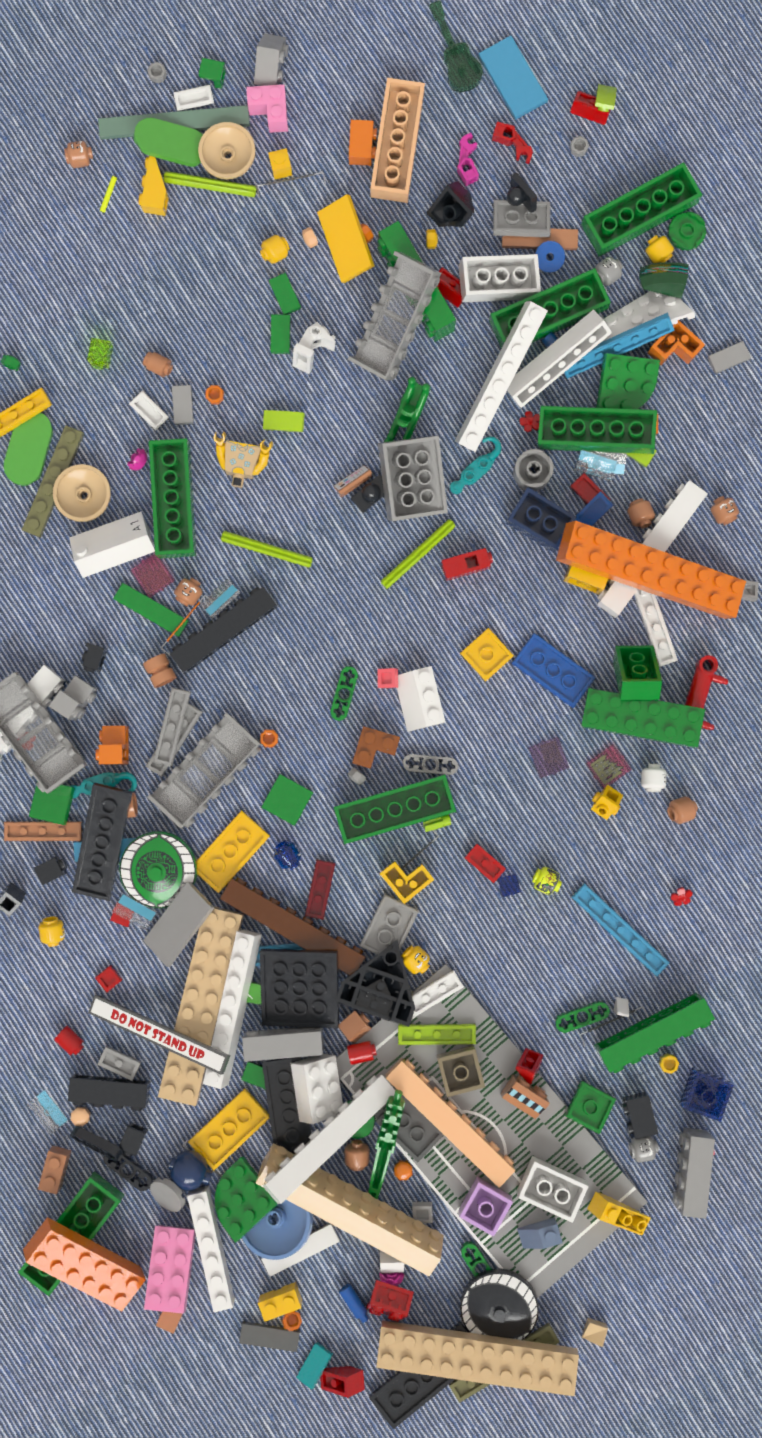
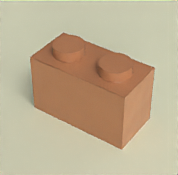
M52 1146L49 1149L38 1190L57 1194L61 1190L72 1150Z

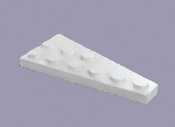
M649 291L603 319L612 332L603 341L667 312L672 325L677 324L678 320L688 317V320L693 319L695 314L680 298Z

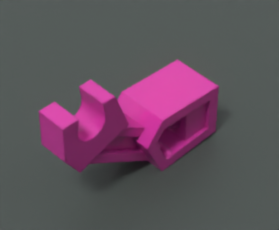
M472 133L464 135L459 142L461 148L457 172L465 186L479 179V174L473 160L468 158V155L470 156L477 148L476 142L473 144L468 143L469 140L473 139ZM467 165L470 170L464 172L463 168Z

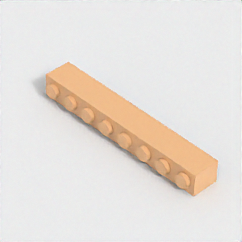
M401 1058L387 1072L386 1079L397 1090H401L403 1092L402 1095L500 1188L515 1172L514 1161L508 1155L503 1156L499 1152L500 1148L493 1141L488 1142L484 1138L486 1134L479 1127L475 1129L471 1125L472 1121L465 1114L460 1115L456 1111L458 1107L451 1100L447 1102L442 1097L444 1094L436 1086L434 1088L428 1084L429 1079L423 1073L419 1075L414 1070L416 1067L412 1062Z

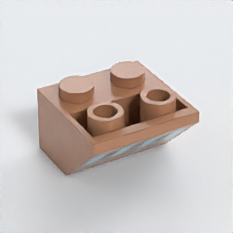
M513 1074L501 1092L503 1099L534 1119L550 1104L545 1091L537 1085L532 1087L521 1075L517 1077Z

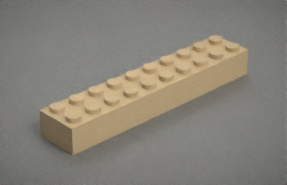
M214 906L213 911L199 928L174 1029L209 1046L212 1045L236 932L241 930L244 913ZM169 1051L158 1097L196 1106L199 1102L206 1068Z
M273 1143L262 1161L256 1184L262 1186L266 1182L264 1178L272 1171L276 1173L281 1168L279 1164L287 1157L291 1159L294 1154L287 1151L284 1147ZM320 1167L286 1199L427 1276L431 1275L441 1260L444 1235L439 1231L431 1229L421 1221L415 1220L404 1212L392 1208L386 1202L375 1199L369 1193L355 1188L354 1185L342 1181L334 1174H329Z
M382 1320L376 1368L575 1396L579 1353L578 1349L573 1347Z

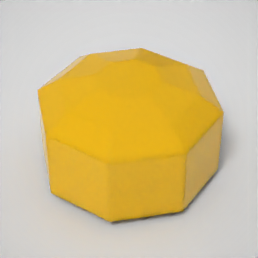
M427 229L426 248L435 249L438 244L437 232L435 229Z
M666 1053L660 1057L659 1066L663 1072L672 1074L677 1071L679 1062L674 1055Z

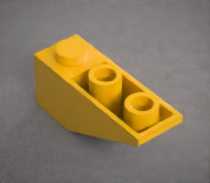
M149 156L145 160L147 171L146 175L142 177V187L144 188L143 194L140 193L139 205H141L144 213L166 216L169 197L156 158Z
M595 1192L587 1208L599 1220L639 1235H643L651 1219L649 1216L599 1192Z

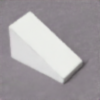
M616 997L613 1011L617 1015L629 1017L628 999Z

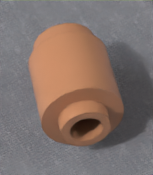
M148 352L143 360V365L146 366L147 370L161 377L168 376L173 369L172 361L156 352Z

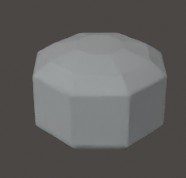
M159 62L150 64L147 70L150 80L157 84L164 82L167 76L164 65Z
M582 136L574 137L569 146L571 154L576 157L584 156L589 148L588 140Z
M355 767L348 773L350 779L358 785H362L366 780V777Z

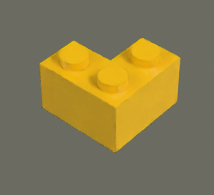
M393 861L380 872V875L404 904L434 881V878L422 863L408 875L404 873L396 861Z

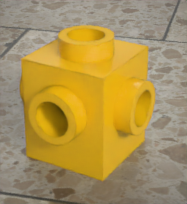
M607 784L601 793L597 791L592 798L594 803L591 810L607 820L611 814L615 816L621 807L619 804L623 794Z

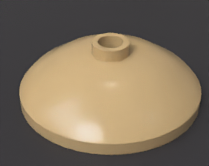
M232 122L218 123L207 129L201 137L198 147L199 158L205 170L214 177L234 179L246 173L252 166L255 159L254 140L250 133L239 124ZM227 154L232 155L230 158H225Z
M79 464L65 469L57 477L53 487V499L57 509L68 519L77 522H87L99 517L108 507L111 498V489L107 478L101 471L90 465ZM87 493V498L82 499V494Z

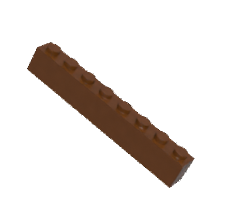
M239 877L230 880L220 897L221 900L306 950L338 951V969L348 975L353 974L359 969L365 959L362 949L355 945L353 948L346 944L347 941L338 935L336 938L329 934L331 931L323 926H320V928L314 926V921L304 916L301 918L297 916V911L287 906L285 909L279 905L281 902L271 896L268 899L263 896L264 892L256 887L251 889L246 886L248 882Z

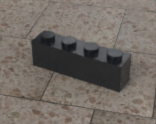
M74 1074L70 1077L68 1102H73L74 1105L79 1106L85 1105V1103H90L94 1107L112 1105L114 1109L131 1107V1110L141 1111L147 1107L149 1102L150 1081H131L122 1078Z

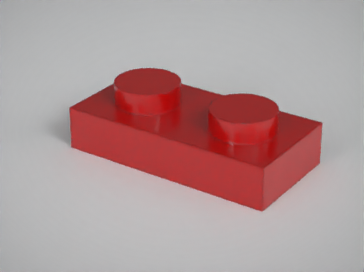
M477 843L464 857L493 883L506 870L504 866Z

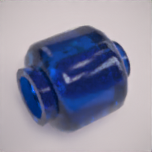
M285 840L274 848L273 857L282 869L289 868L293 870L300 865L299 861L302 858V854L294 842Z

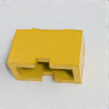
M294 1282L276 1291L272 1290L260 1295L258 1306L263 1320L266 1322L301 1309L303 1300L297 1283Z

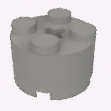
M530 449L522 453L513 469V477L518 487L523 490L529 487L534 491L543 489L553 474L554 466L552 459L539 449ZM531 467H534L535 474L530 471Z

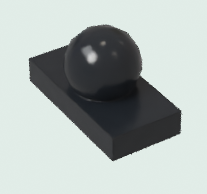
M518 173L512 174L510 190H508L506 197L508 203L512 206L523 204L530 213L536 211L537 195Z
M379 474L351 498V501L362 514L384 497L382 476Z

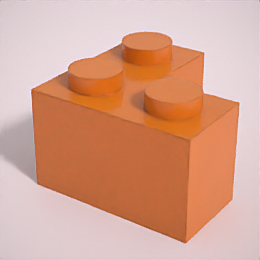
M678 320V323L673 325L674 331L661 336L651 346L648 354L653 359L660 360L661 366L673 353L689 364L706 344Z
M102 726V730L99 731V740L102 742V745H99V749H96V761H99V764L102 765L129 764V726Z

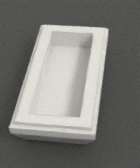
M210 85L174 92L177 111L214 103Z
M143 391L129 403L155 430L169 418Z

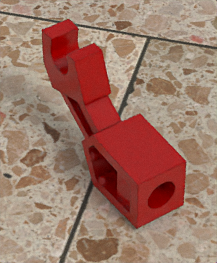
M497 122L492 141L506 146L513 144L516 148V160L519 161L520 156L525 155L527 157L525 163L530 164L533 154L531 146H528L516 132L515 126ZM504 132L511 134V138L503 136Z

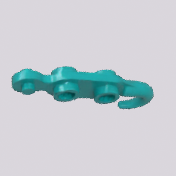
M490 436L482 440L483 443L487 441L493 442L495 449L491 453L479 456L461 473V479L451 483V493L455 495L460 494L465 485H473L491 469L502 449L501 443L497 438Z
M106 772L86 778L80 786L71 785L69 787L75 788L73 798H77L81 793L91 795L94 783L115 787L120 781L125 779L130 780L132 783L128 791L134 792L137 787V780L129 772Z

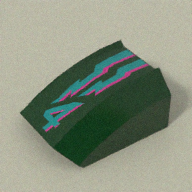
M664 262L640 267L639 279L643 289L681 299L688 278L689 264Z

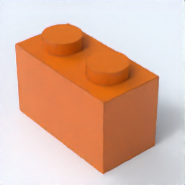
M351 120L349 165H372V159H375L376 147H373V140H377V128H374L373 121Z

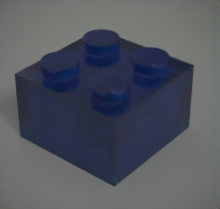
M692 1067L679 1104L686 1110L721 1122L734 1085L729 1080Z

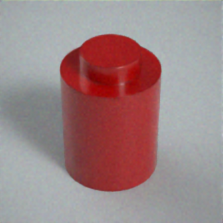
M68 1026L54 1038V1041L70 1056L73 1053L77 1055L84 1048L82 1045L84 1041Z
M370 1041L347 1046L351 1065L372 1061L374 1056L377 1055L375 1044H371Z

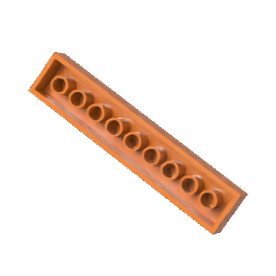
M578 521L566 523L556 558L558 562L724 619L737 617L746 584L745 580Z

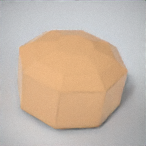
M310 227L304 229L302 236L305 244L310 248L318 245L313 230Z
M78 1106L71 1112L72 1123L75 1126L83 1127L90 1121L89 1110L86 1107Z

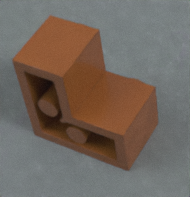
M363 726L352 763L371 769L376 751L395 756L400 737Z

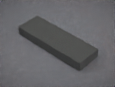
M243 1321L239 1343L297 1352L300 1330L290 1332L283 1327Z

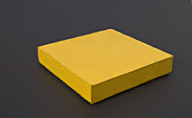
M489 628L460 653L485 682L514 656Z

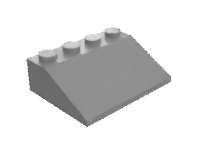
M439 436L378 443L387 520L398 521L448 513Z

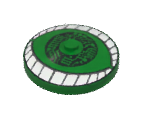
M164 831L148 832L134 839L125 849L120 861V878L127 893L137 902L152 908L169 907L186 882L195 884L197 861L189 845L180 837Z

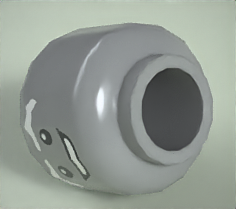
M607 257L595 266L604 286L611 285L622 276L621 269L623 266L618 259L615 260L613 257Z
M651 1136L640 1139L633 1137L631 1143H628L630 1157L638 1163L654 1160L656 1153L659 1152L657 1141H653Z

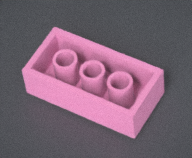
M163 1225L155 1226L144 1310L182 1314L186 1312L196 1236L195 1229Z

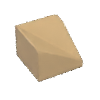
M587 1318L582 1338L603 1347L608 1331L606 1323Z

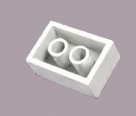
M323 1054L291 1063L299 1122L315 1124L327 1120L331 1115L335 1117L339 1113L338 1108L343 1105L336 1055Z
M532 1156L516 1192L519 1199L573 1223L589 1186L586 1180Z

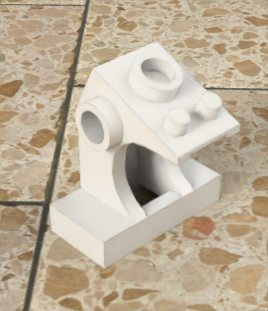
M318 322L308 327L300 342L296 343L293 349L292 366L310 374L313 369V349L322 346L335 351V336H330L328 329L325 326H321Z

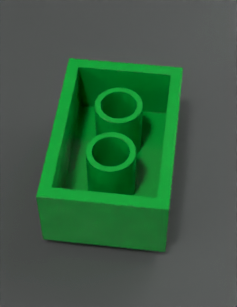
M654 645L615 646L613 666L620 700H660L662 678Z

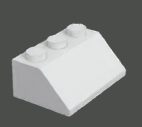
M432 666L398 675L397 691L407 732L445 723Z

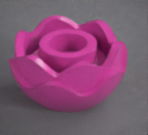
M138 448L137 453L132 454L131 461L127 463L129 469L136 471L145 465L148 459L145 450Z
M403 1272L379 1273L382 1282L394 1286L400 1285L404 1279Z

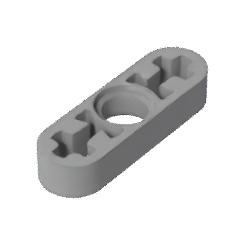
M409 754L403 759L404 768L411 772L452 775L458 770L457 761L449 757ZM410 757H413L414 761L420 762L419 758H424L422 761L423 770L418 769L419 765H413V768H409L406 761L410 760ZM433 759L436 762L435 769H426V760ZM438 759L443 760L441 764H448V761H452L455 769L447 772V768L441 767L442 771H437L439 768Z

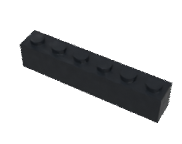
M256 587L249 593L250 596L245 600L241 598L234 603L235 607L230 611L226 609L218 615L219 619L214 622L212 620L203 626L204 629L201 632L192 633L187 637V642L183 645L179 643L172 648L173 652L170 653V656L184 674L278 608L264 587Z

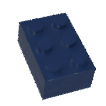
M527 487L506 524L555 553L561 543L566 523L575 521L577 517Z

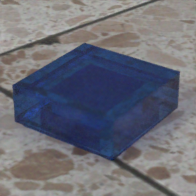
M516 873L497 879L502 897L521 893Z

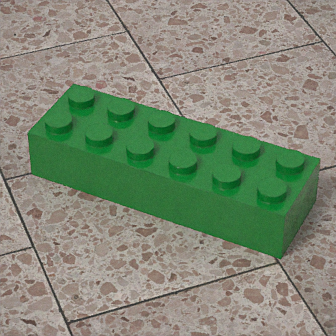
M683 162L585 215L581 226L596 253L601 257L675 217L677 214L697 205L702 197V193Z
M399 221L378 232L377 243L379 246L377 249L381 257H385L388 261V268L390 266L394 267L398 259L397 256L393 255L394 251L402 252L422 262ZM437 287L431 295L430 304L424 309L422 319L426 327L424 330L427 336L432 338L434 342L454 332L456 318ZM406 295L405 297L409 305H413L416 308L419 301Z
M594 268L491 313L489 323L502 349L526 301H531L548 310L532 343L546 337L551 332L556 333L578 323L592 310L597 314L608 310L611 302Z
M540 406L538 448L542 450L654 454L657 410Z
M187 438L149 441L155 556L158 559L197 556L190 443Z
M589 688L581 726L587 729L698 749L705 709L659 700H620L619 693Z
M446 775L334 807L344 844L456 812Z
M694 993L649 1016V1018L647 1017L594 1044V1047L609 1073H617L623 1070L625 1065L641 1061L642 1056L646 1054L653 1055L659 1051L658 1048L664 1045H673L677 1042L676 1039L682 1036L688 1037L694 1033L693 1030L699 1027L701 1029L708 1027L715 1018L705 998Z
M94 1171L56 1222L92 1240L125 1194ZM26 1262L18 1271L21 1276L47 1296L51 1295L61 1281Z

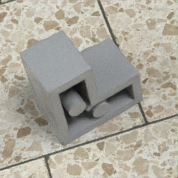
M264 33L257 45L254 85L268 86L278 85L279 82L282 83L284 71L281 70V63H284L289 51V45H286V37Z
M74 676L65 691L60 690L49 707L69 720H80L86 712L85 707L87 704H91L96 698L97 689L80 677Z

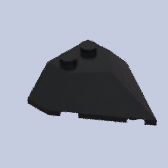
M398 940L394 941L343 980L335 1001L383 1020L409 1027L415 1011V1005L399 950Z

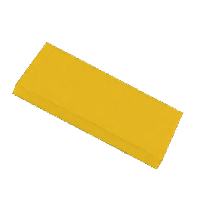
M344 195L317 212L341 283H346L375 266L350 195Z
M241 810L197 859V875L217 893H220L270 835Z
M244 1088L203 1126L188 1143L195 1151L204 1156L208 1165L214 1171L270 1119L269 1113Z

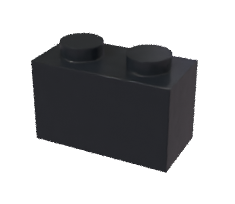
M646 1092L623 1097L624 1103L621 1105L624 1115H628L629 1122L626 1125L629 1135L632 1134L635 1139H640L658 1134L649 1095Z

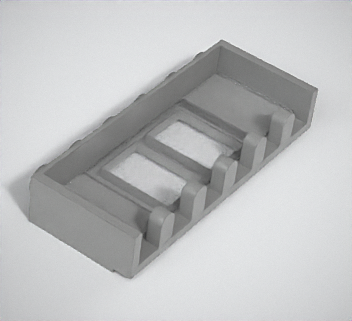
M394 251L393 254L398 257L395 266H390L387 269V274L390 275L387 284H382L379 288V292L382 293L379 303H373L371 306V310L374 311L371 321H365L363 324V328L367 329L363 339L359 338L355 343L359 347L355 356H349L347 359L384 380H394L398 375L399 366L407 355L406 349L415 337V329L423 319L424 309L430 304L431 295L438 286L441 272L398 251Z
M19 672L12 673L0 682L1 738L7 746L11 745L14 749L13 754L18 761L22 760L26 765L25 770L29 776H34L38 781L36 783L37 787L42 792L51 793L88 765Z
M227 712L224 714L225 717L212 727V731L198 742V746L185 756V760L172 770L171 775L159 784L157 790L147 797L180 829L184 827L189 828L195 822L194 817L197 813L202 814L208 808V801L211 798L215 800L221 794V787L224 784L228 786L235 777L233 775L237 770L241 772L248 764L246 761L251 756L254 758L261 751L259 747L262 744Z

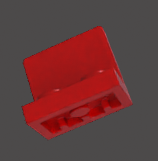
M376 1280L366 1309H370L369 1313L373 1315H389L388 1319L399 1322V1320H403L408 1316L414 1292Z

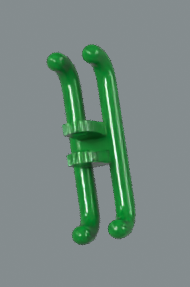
M413 376L408 379L406 391L384 442L394 440L399 426L407 427L402 440L411 439L431 389L429 383L423 384L422 392L415 407L409 404L417 380Z

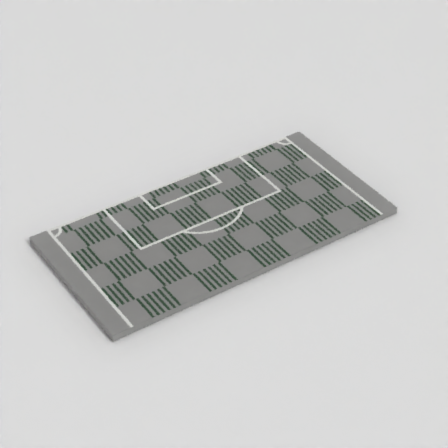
M445 963L417 987L411 995L452 970ZM464 986L416 1017L413 1016L410 1024H476V1044L398 1045V1024L380 1019L371 1027L370 1031L355 1043L370 1041L371 1044H375L377 1055L374 1056V1060L351 1065L346 1048L336 1057L339 1079L354 1094L359 1089L363 1091L368 1086L366 1082L372 1076L378 1077L383 1075L386 1079L387 1072L401 1058L405 1061L408 1059L416 1067L414 1070L419 1075L423 1073L429 1079L428 1084L434 1088L436 1086L444 1094L442 1097L447 1102L451 1100L458 1107L456 1111L460 1115L465 1114L472 1121L471 1125L475 1129L479 1127L486 1134L484 1138L488 1142L493 1141L500 1148L499 1152L503 1156L508 1155L514 1161L515 1172L499 1188L445 1135L418 1163L396 1142L398 1149L500 1269H507L523 1276L531 1284L538 1298L619 1228L599 1220L587 1209L595 1192L607 1195L637 1211L648 1202L587 1129L564 1116L568 1107L538 1072L531 1086L535 1087L537 1085L542 1088L545 1094L548 1095L547 1098L550 1104L536 1119L502 1098L501 1092L513 1074L517 1077L520 1075L515 1068L522 1053ZM474 1045L485 1088L447 1097L437 1054ZM386 1104L375 1113L376 1119L385 1111ZM532 1156L586 1180L589 1187L573 1223L518 1198L516 1191ZM477 1176L508 1193L513 1200L494 1237L459 1217L458 1210ZM555 1218L562 1244L545 1249L523 1248L517 1228Z

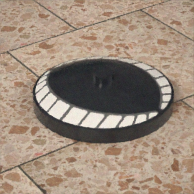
M491 1269L476 1275L464 1288L460 1302L461 1318L469 1333L524 1340L532 1332L538 1320V1299L533 1287L523 1276L507 1269Z

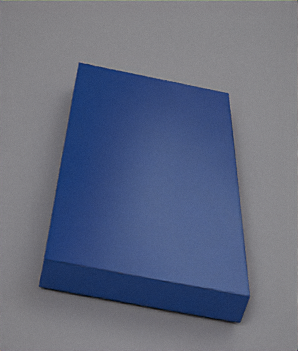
M536 633L532 634L511 663L571 708L576 706L596 678Z

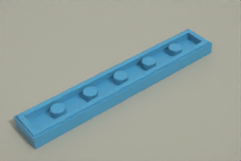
M668 312L599 343L564 372L566 378L568 379L603 363L604 353L621 355L673 332L674 328Z
M585 883L573 894L571 898L656 977L670 963Z

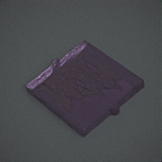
M558 737L547 741L542 740L541 743L528 747L539 779L552 774L556 775L557 772L569 768Z

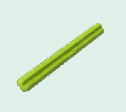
M169 171L164 173L165 183L248 197L256 196L257 189L254 185Z
M448 519L381 580V584L386 589L393 585L455 528L454 522Z
M223 531L221 541L308 568L311 567L313 562L312 557L227 531Z

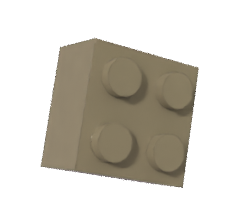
M474 1045L437 1054L447 1097L485 1088Z

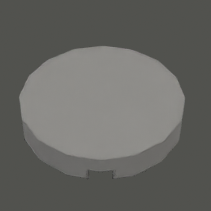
M158 1177L152 1182L150 1186L151 1194L160 1206L171 1212H178L183 1208L185 1197L182 1198V1190L173 1181L166 1178L162 1180L161 1177Z

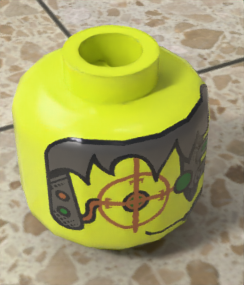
M548 867L538 868L532 879L534 888L546 895H551L554 891L558 892L562 884L559 881L560 874Z

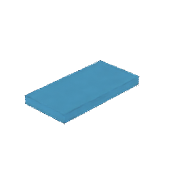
M511 35L478 53L480 61L515 120L548 102L545 92Z

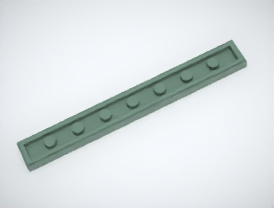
M248 105L98 118L101 140L133 137L136 125L145 118H156L198 131L207 130L211 126L222 122H232L242 127L250 126Z

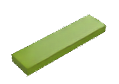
M398 1024V1045L476 1044V1024H410L409 1027Z

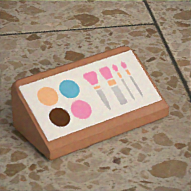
M362 466L335 484L334 489L340 497H344L372 478V472L366 466Z

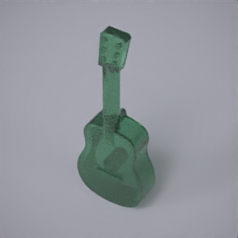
M441 1L433 2L429 8L435 21L438 22L448 45V48L444 50L443 61L448 69L449 86L452 90L459 93L470 91L477 87L482 80V66L470 53L467 43L460 42L455 44L444 19L445 15Z

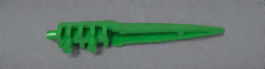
M395 1090L394 1096H390L387 1100L375 1147L377 1153L368 1191L375 1199H378L391 1153L394 1154L397 1134L405 1106L401 1090Z

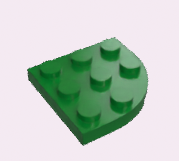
M604 353L596 408L639 409L648 401L655 389L660 360Z
M244 1156L240 1157L223 1174L215 1192L217 1216L235 1243L243 1238L278 1205L264 1187L256 1184L258 1174Z

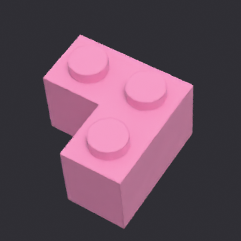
M285 85L247 87L249 115H267L270 133L288 132Z

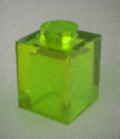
M91 338L87 361L93 368L103 370V367L109 368L113 351L112 343L107 340Z

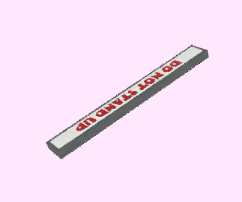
M94 995L89 1014L220 1075L224 1074L231 1055L100 995Z

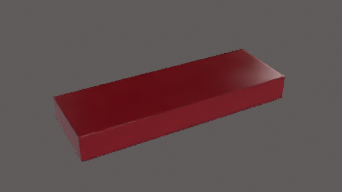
M316 860L305 916L324 920L336 863Z

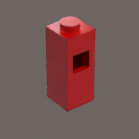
M486 548L444 559L441 561L445 579L448 581L490 569L493 558L491 552H487Z

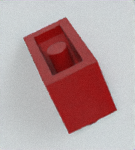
M352 1366L325 1368L320 1377L322 1390L349 1398L365 1390L363 1370Z

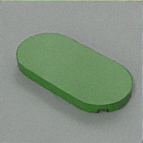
M156 118L142 119L136 125L133 135L134 141L144 154L190 167L198 166L201 163L198 147L203 134L198 130Z
M40 412L13 429L4 460V472L8 479L17 485H30L34 481L36 482L43 472L53 436L52 424L43 413Z

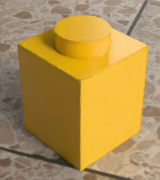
M287 148L269 152L268 155L274 180L292 176Z

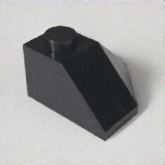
M459 181L448 184L426 213L438 227H463L474 213L471 194Z

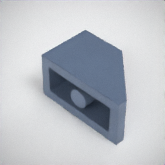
M554 1217L517 1228L522 1246L525 1249H545L563 1243Z

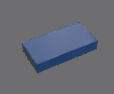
M600 491L576 515L575 521L593 526L614 504Z

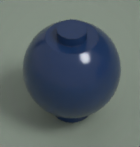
M193 1150L180 1152L175 1158H171L168 1165L171 1180L180 1189L186 1191L195 1190L202 1184L207 1186L213 1173L212 1170L208 1169V1163L204 1156Z

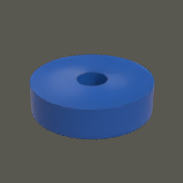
M555 241L544 242L535 251V254H538L539 269L543 272H555L564 264L565 251ZM548 253H551L553 255V259L551 261L547 260L546 258Z

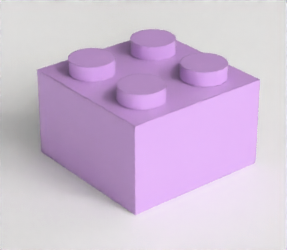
M477 1176L458 1210L459 1217L494 1237L513 1200L511 1195Z

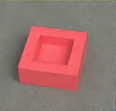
M378 669V688H398V669Z

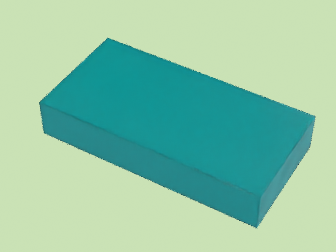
M315 1343L296 1378L311 1390L314 1389L333 1353L320 1343Z

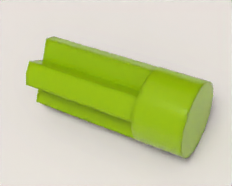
M449 814L423 821L425 832L451 825Z

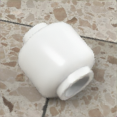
M648 764V768L642 770L641 786L646 788V792H661V789L666 787V770L660 768L659 764Z

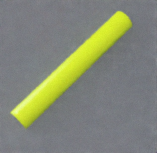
M115 176L111 177L100 211L103 213L106 211L117 180Z

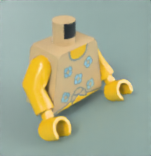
M215 432L214 441L216 442V456L219 464L227 475L233 476L232 486L242 488L244 478L253 479L254 475H259L267 466L269 450L273 447V442H270L269 447L264 445L265 439L260 443V446L228 440L224 443L226 433L223 432V438L220 439L216 435L217 432Z

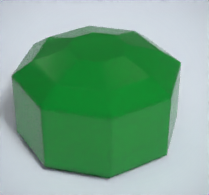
M3 355L1 359L3 366L14 371L19 370L21 362L16 357Z

